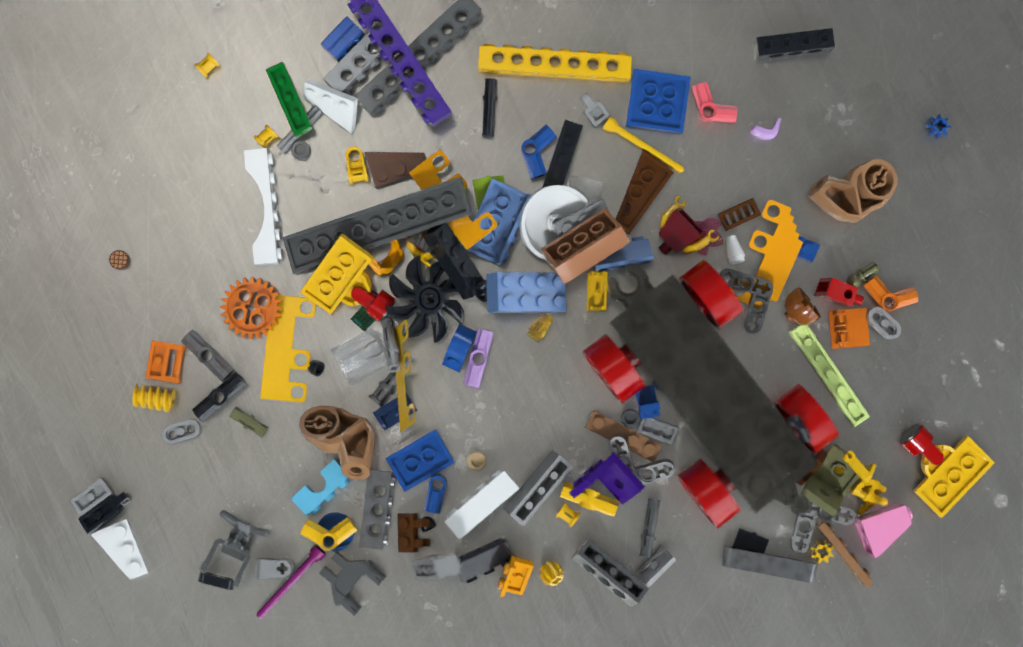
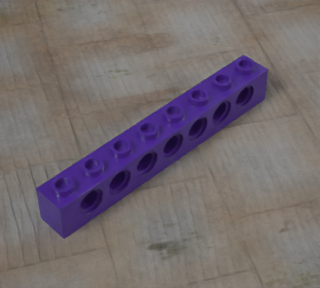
M349 0L347 4L353 14H358L360 17L358 19L359 24L363 29H368L370 35H368L373 45L378 44L381 49L379 51L384 61L388 60L392 65L389 67L395 77H400L402 80L400 83L401 87L406 93L410 92L413 97L410 100L416 109L420 107L423 114L421 116L427 125L430 123L432 127H435L450 117L452 111L377 0ZM370 6L372 9L369 13H363L362 8ZM375 22L382 23L379 29L372 28V25ZM387 37L393 39L390 45H384L383 40ZM396 53L403 54V59L395 61L393 56ZM412 69L414 74L411 77L404 76V71ZM417 85L425 87L421 93L415 92L414 88ZM429 100L435 102V106L432 109L425 107V103Z

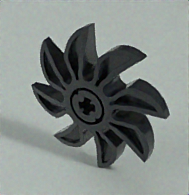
M420 255L414 257L406 268V279L413 285V290L393 273L390 274L389 286L393 295L396 298H408L409 304L384 308L391 317L399 320L409 319L416 312L417 316L408 328V337L410 338L420 336L428 329V317L430 316L434 343H436L445 336L448 329V320L441 313V309L460 324H463L464 311L457 300H446L444 297L445 293L458 292L450 279L444 280L439 286L437 285L444 272L439 262L431 264L426 269L424 282L421 272Z

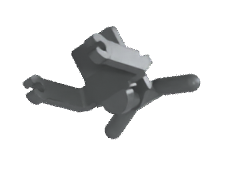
M222 510L220 516L235 527L231 529L226 541L220 538L215 540L200 570L203 572L207 570L218 545L221 544V552L240 561L244 560L233 582V585L238 587L251 559L250 552L245 550L252 534L268 537L270 531L250 524L245 525L243 521L237 519L226 510Z

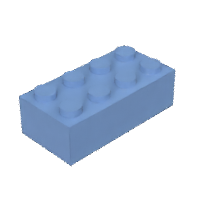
M494 272L486 274L487 313H558L566 311V287L556 273Z

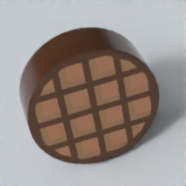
M116 250L111 253L109 262L113 268L122 270L129 265L130 258L126 252Z

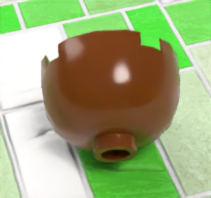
M800 287L793 290L787 296L784 305L786 312L784 314L790 322L794 321L798 325L807 326L816 322L821 316L817 308L810 302L811 299Z

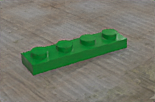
M283 61L266 69L294 136L298 137L312 130V125Z

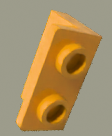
M511 556L509 563L504 565V577H500L497 588L500 589V597H504L506 591L523 595L534 566V561Z

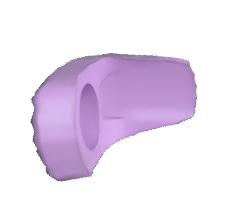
M778 118L773 129H765L755 125L751 128L750 134L756 138L771 140L778 134L781 119Z

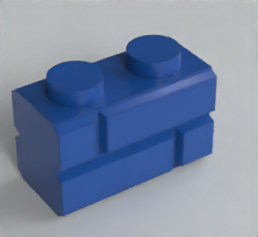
M346 16L320 44L339 62L363 38L364 32Z

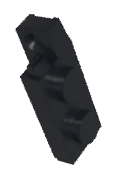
M124 492L118 496H108L79 517L78 520L85 532L91 535L124 510L123 506L129 503L131 498Z

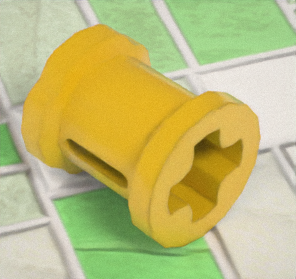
M207 53L206 57L200 63L194 64V66L206 78L207 74L215 66L218 67L219 64Z
M265 125V129L253 138L263 148H267V145L279 136L268 125Z
M565 502L555 517H560L569 524V527H572L581 513L573 511ZM564 512L568 513L572 518L564 514Z

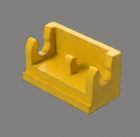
M588 272L586 311H606L608 272Z

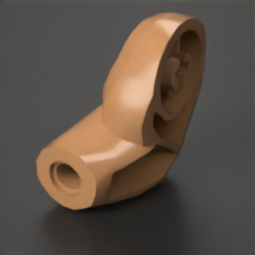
M872 159L851 169L844 179L829 175L823 176L813 184L807 196L836 220L856 223L870 212L882 208L890 200L897 187V174L887 161Z
M320 405L305 411L299 423L304 438L325 453L338 454L342 474L347 478L364 480L369 477L375 449V433L368 419L333 406Z

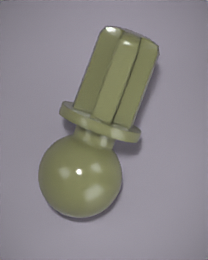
M873 262L862 270L858 269L859 274L849 275L846 282L859 288L862 280L868 282V279L880 272V269Z

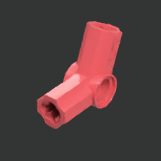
M707 82L691 87L700 120L703 122L736 123L737 106L714 104ZM703 109H711L712 115H704Z

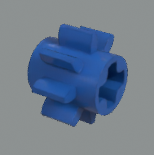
M940 114L937 115L936 120L933 117L929 118L931 124L925 126V128H929L928 136L935 135V139H938L940 134L944 137L948 135L945 131L951 128L947 124L948 118L943 119ZM937 123H938V126L941 127L940 130H938V127H935V125H936Z

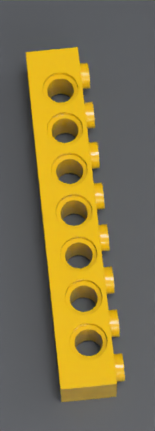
M485 43L484 46H479L478 72L630 82L632 56H628V53L617 52L616 55H612L607 51L590 53L589 50H579L578 52H571L570 49L566 48L552 51V48L541 47L540 50H537L531 46L514 48L513 45H503V47H495V44ZM499 54L503 57V60L495 62L493 57ZM520 56L522 61L515 64L512 62V58ZM538 57L541 59V63L534 65L531 63V59ZM553 58H557L560 61V64L558 66H552L550 64V60ZM573 59L577 60L579 62V65L577 67H571L569 65V61ZM595 61L598 67L591 69L588 66V62ZM614 62L617 68L610 70L607 68V63Z

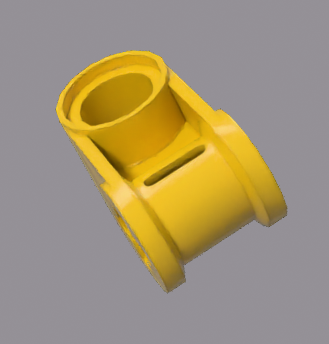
M355 146L348 148L345 157L350 185L353 182L364 180L369 182L363 152ZM354 151L360 154L359 159L356 161L350 160V154Z

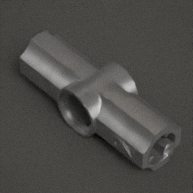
M191 330L183 337L181 342L220 381L223 382L232 374L234 369L194 330ZM209 350L212 353V358L209 361H205L203 355Z

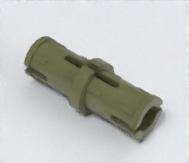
M235 407L230 414V418L242 424L243 428L255 432L261 438L269 428L256 420L255 416L246 414L238 407Z

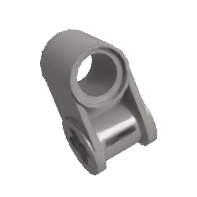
M256 559L257 579L283 578L294 571V563L290 559ZM284 565L288 567V570L284 572L280 566Z

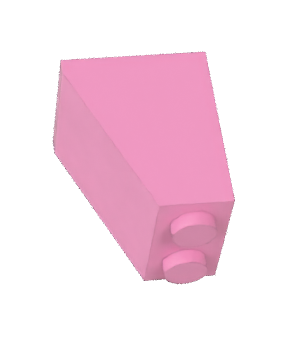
M896 503L855 518L854 522L866 555L873 558L879 557L912 525L911 518L913 516L909 507L906 508V505Z

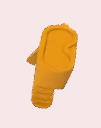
M398 240L391 242V249L382 261L376 262L374 258L370 261L369 266L378 276L382 273L388 274L392 272L403 260L404 254Z

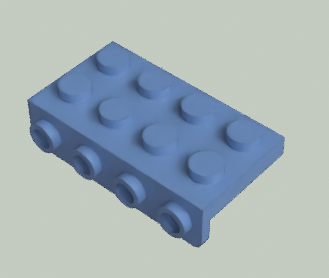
M492 178L473 222L484 213L489 212L496 220L497 227L468 250L462 245L464 250L499 266L502 262L506 263L510 254L507 250L510 245H514L518 236L515 235V232L519 228L522 208L531 195ZM484 218L480 222V227L484 230L492 226V221L489 218Z

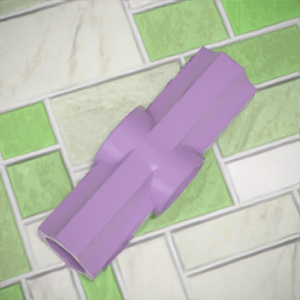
M483 329L477 330L463 382L464 385L475 388L480 387L494 335L493 332ZM477 353H481L484 356V360L480 364H476L473 361V356Z

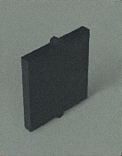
M739 528L732 548L764 553L769 539L756 535V532L751 533Z

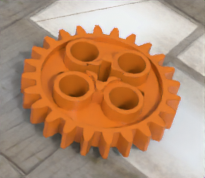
M244 277L242 284L236 280L237 286L229 285L232 291L224 292L228 297L221 298L222 301L226 302L225 305L220 306V308L225 309L221 316H227V319L223 322L225 324L230 323L229 330L235 328V335L241 331L242 338H245L246 334H248L249 339H252L254 334L257 338H260L261 332L267 336V329L274 331L272 324L279 325L275 319L282 318L278 311L283 310V308L279 307L278 304L283 301L276 299L280 293H273L275 286L268 288L269 282L266 281L262 284L261 278L255 282V278L251 277L250 282H248ZM244 291H248L250 294L247 301H242L241 294ZM255 292H258V294H257V296H256V298H255V301H254V303H253L254 293H255ZM266 296L268 304L261 307L259 300L261 297ZM253 304V306L256 307L255 311L252 310L250 313L248 305L252 306ZM239 309H242L244 311V317L238 320L235 316V313ZM250 314L249 324H246V320ZM256 315H261L263 318L262 323L259 325L254 323Z

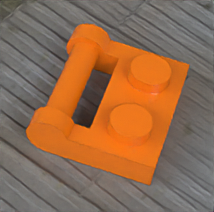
M152 340L145 378L180 384L181 378L179 377L182 360L187 347ZM171 349L176 350L172 376H167Z

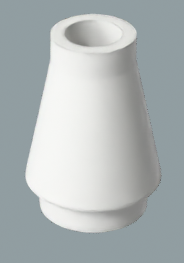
M736 235L726 237L727 261L730 262V265L744 262L746 255Z

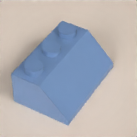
M643 236L632 238V242L593 266L594 271L602 272L651 263L654 257L649 239H643Z

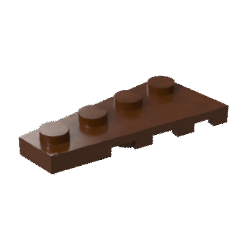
M644 150L616 216L617 222L627 234L631 233L674 173Z

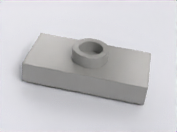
M652 417L641 420L637 433L674 446L680 427Z

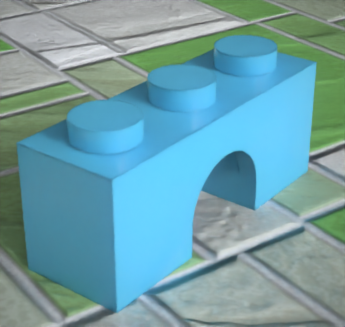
M333 459L320 471L326 480V486L323 491L315 492L308 485H305L291 498L306 516L310 513L312 515L316 514L322 508L320 504L324 500L329 502L336 495L334 491L337 488L343 489L350 482L342 474L341 465L337 459Z

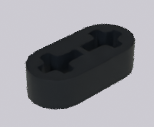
M200 571L198 582L228 590L234 589L233 582L235 579Z

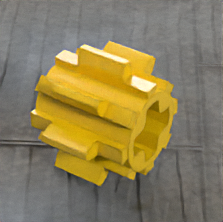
M816 540L815 546L809 547L813 550L810 557H816V563L818 564L822 560L828 563V558L834 557L831 554V550L834 547L827 546L826 540L821 542V544ZM823 549L824 551H826L825 555H820V553H818V550Z
M546 562L539 569L541 573L539 577L546 585L549 584L550 587L556 586L564 578V570L558 562Z

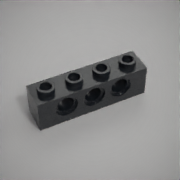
M833 28L756 37L753 42L756 61L831 52L835 47Z

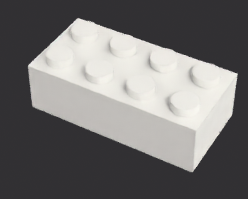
M505 469L502 472L497 470L490 476L492 480L488 484L483 482L476 488L475 491L477 493L473 497L469 494L460 502L462 504L460 508L456 509L454 507L445 515L447 519L444 522L459 540L519 489V486Z

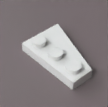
M307 79L304 82L303 98L348 132L352 133L355 131L358 98Z

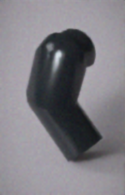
M798 415L789 417L787 420L788 425L795 427L803 443L809 442L811 436L801 417Z

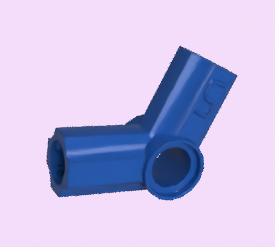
M547 124L531 138L524 141L521 147L531 179L547 174L540 151L557 137ZM527 145L534 146V153H526L525 147Z

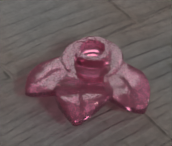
M707 218L703 222L695 221L706 233L705 237H707L708 232L712 229L715 231L710 234V237L715 239L719 236L716 242H709L707 246L697 251L698 253L707 255L709 247H717L724 243L717 231L721 225L719 220Z

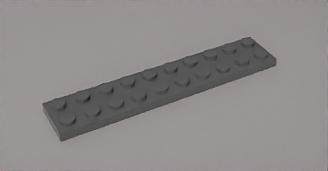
M461 177L282 238L292 272L297 274L318 267L342 233L364 250H369L438 227L444 223H450L471 216L473 213Z

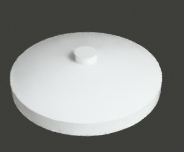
M562 185L546 186L534 192L525 202L519 219L520 234L529 251L540 259L546 260L541 248L558 238L552 223L590 205L587 199L577 190Z

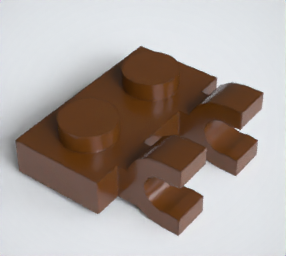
M397 513L398 552L415 553L418 552V547H429V538H418V528L430 527L429 519H417V513Z

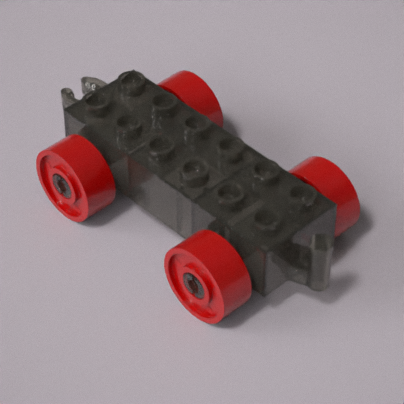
M701 260L680 276V283L674 275H671L656 288L651 285L646 272L640 266L629 263L626 265L625 270L637 281V287L631 293L623 292L619 287L618 280L615 277H610L607 281L608 292L625 311L612 320L608 326L623 346L619 348L607 334H604L584 349L582 353L621 404L645 387V383L635 370L639 366L718 469L715 473L699 458L677 475L682 486L704 515L718 529L741 512L740 507L730 494L735 491L747 509L754 513H757L775 499L794 514H805L810 507L809 501L805 496L798 495L795 483L819 465L809 451L813 454L818 453L835 440L839 433L824 409L800 384H796L776 399L773 405L715 330V328L720 330L743 312L740 302L724 279L705 260ZM793 415L801 417L811 436L809 442L803 443L795 427L788 425L787 420L789 417H793Z

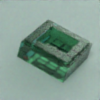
M362 306L353 315L351 320L366 332L376 320L366 313L367 309Z

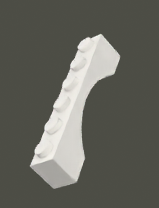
M267 148L244 150L245 169L258 184L264 202L263 225L258 238L252 245L254 265L280 264L279 259H282V249L278 248V240L281 239L280 229L276 228L279 214L274 206V202H277L276 191H273L275 173L271 172V165L274 164L273 154Z

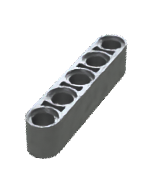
M725 546L722 566L809 583H815L818 567L817 563L750 552L738 548L734 549Z

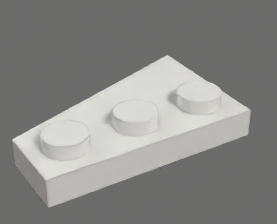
M128 519L91 534L130 580L150 572Z

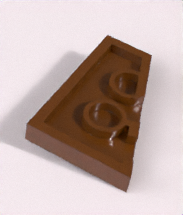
M365 152L376 189L412 178L409 172L426 160L425 153Z

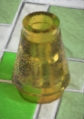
M544 313L543 316L528 328L527 335L536 342L544 340L553 322V318Z

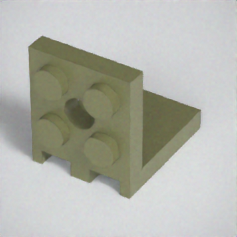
M835 443L827 452L823 465L806 481L801 492L803 496L833 517L838 512L843 497L859 478L850 465L843 460V455L847 451ZM841 466L844 469V473L837 474L834 471V467Z

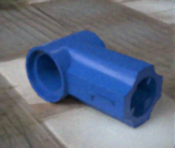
M442 474L434 475L429 481L424 510L427 512L440 514L447 486V479ZM441 479L443 487H434L433 480Z

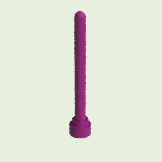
M316 544L310 549L309 557L257 612L258 618H263L314 562L321 561L326 556L324 550Z

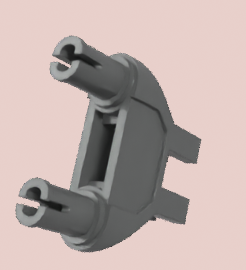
M337 551L331 559L343 568L340 573L336 575L325 566L319 574L331 583L334 604L339 607L343 606L355 616L362 606L349 597V591L362 575L369 577L378 586L386 576L373 566L371 560L349 561Z

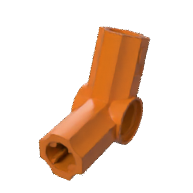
M877 275L863 285L876 301L878 307L883 308L886 312L919 302L914 286L891 293ZM885 298L891 299L892 305L890 308L885 306Z

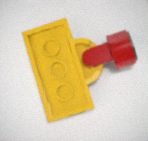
M343 233L300 291L329 314L333 313L341 301L349 306L361 304L367 309L366 313L378 322L382 321L387 315L384 307H392L396 302L395 298L383 289L379 294L372 290L371 280L364 272V269L374 256Z
M917 423L903 433L900 438V444L912 456L922 453L921 468L926 477L913 491L938 517L942 518L985 474L994 462L969 436H965L954 448L943 444L934 445L932 443L933 435L921 423Z

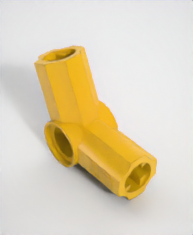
M349 517L345 518L331 530H327L308 519L300 534L320 545L324 550H332L358 531V529ZM326 536H331L334 539L333 546L325 544L324 539Z

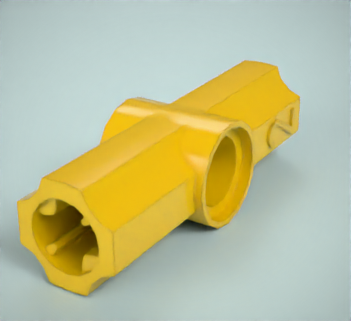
M564 482L559 497L578 503L579 506L589 510H597L601 513L615 516L620 501L604 496L590 488H587L577 497L573 498L569 494L574 488L573 483Z

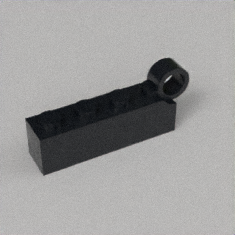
M444 223L426 232L422 236L462 299L476 296L480 301L487 302V282L482 278L448 223Z

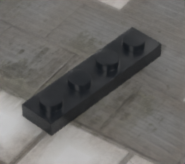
M568 120L564 121L543 187L564 185L583 125Z

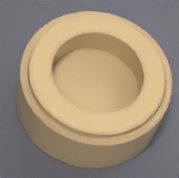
M473 452L467 459L469 468L474 471L482 470L487 462L485 455L481 452Z

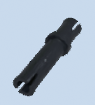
M493 78L485 79V93L482 96V100H484L482 136L494 137L495 102L498 97L496 96L497 79Z

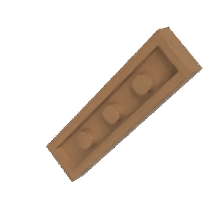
M593 411L585 427L608 440L614 434H622L627 440L630 451L651 462H655L662 448V445L596 411ZM618 439L615 440V443L618 444V445H620V446H621V443H623V442H619Z
M823 521L816 524V528L829 544L834 547L833 549L861 584L866 588L870 587L873 584L870 579L872 575L866 568L862 569L859 566L860 560L853 552L850 554L847 551L846 547L848 546L841 537L838 539L834 535L835 529L829 522L825 523Z

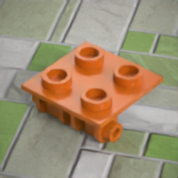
M867 308L828 311L832 349L870 346L869 328L866 320Z

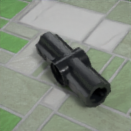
M235 372L219 387L212 390L192 411L198 419L204 422L220 407L227 404L247 383ZM218 392H222L224 395L222 402H217L215 399V395Z

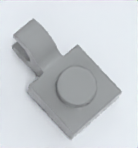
M587 93L580 97L581 102L587 107L583 113L594 128L610 117V114L600 101L594 103Z

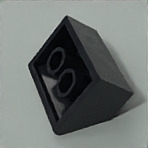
M506 536L459 556L461 568H459L460 573L457 575L460 581H466L468 584L477 580V575L481 573L488 575L495 571L494 567L499 565L504 567L505 563H509L511 556H514Z

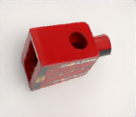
M833 277L820 278L814 294L817 298L843 307L852 305L860 307L864 300L863 296L857 294V287Z

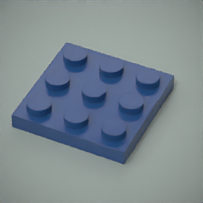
M634 69L626 126L682 134L691 77Z

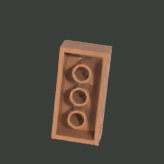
M604 208L541 248V251L550 267L563 284H566L630 242L622 226Z

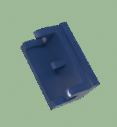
M406 392V402L408 407L413 402ZM398 397L373 412L384 430L400 422ZM412 408L409 411V416L413 414Z

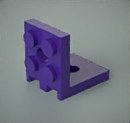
M613 452L608 458L600 459L583 473L584 475L572 484L574 488L569 494L575 498L599 479L623 505L640 493L645 486Z

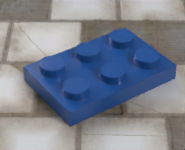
M436 429L385 458L404 492L455 463Z

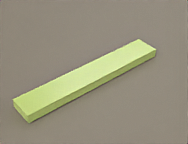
M798 325L789 331V334L850 424L856 427L870 417L810 327L808 325Z

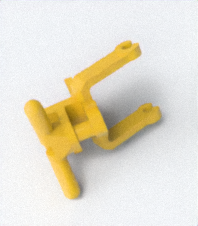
M847 451L843 455V460L859 476L849 491L865 501L857 509V513L863 515L872 506L877 504L887 505L888 500L878 496L884 493L887 488L881 485L880 481L871 479L876 464L871 463L865 468L856 458L853 451ZM841 466L834 467V471L837 474L844 473Z

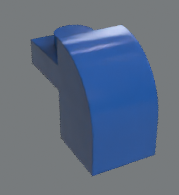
M459 324L448 346L442 365L460 372L477 331Z
M647 385L635 394L641 420L660 416V405L656 398L654 385Z

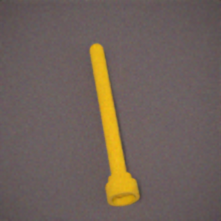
M610 116L602 128L607 132H616L677 172L682 173L684 171L682 165L619 126V123L616 122L617 119Z

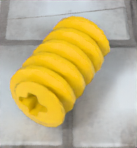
M136 384L132 396L133 406L139 407L141 405L143 409L148 406L149 410H153L156 407L157 411L163 409L164 412H169L174 406L176 390L173 389L171 394H169L168 388H165L162 393L160 387L153 391L152 385L146 390L145 384H142L140 389H138V384Z

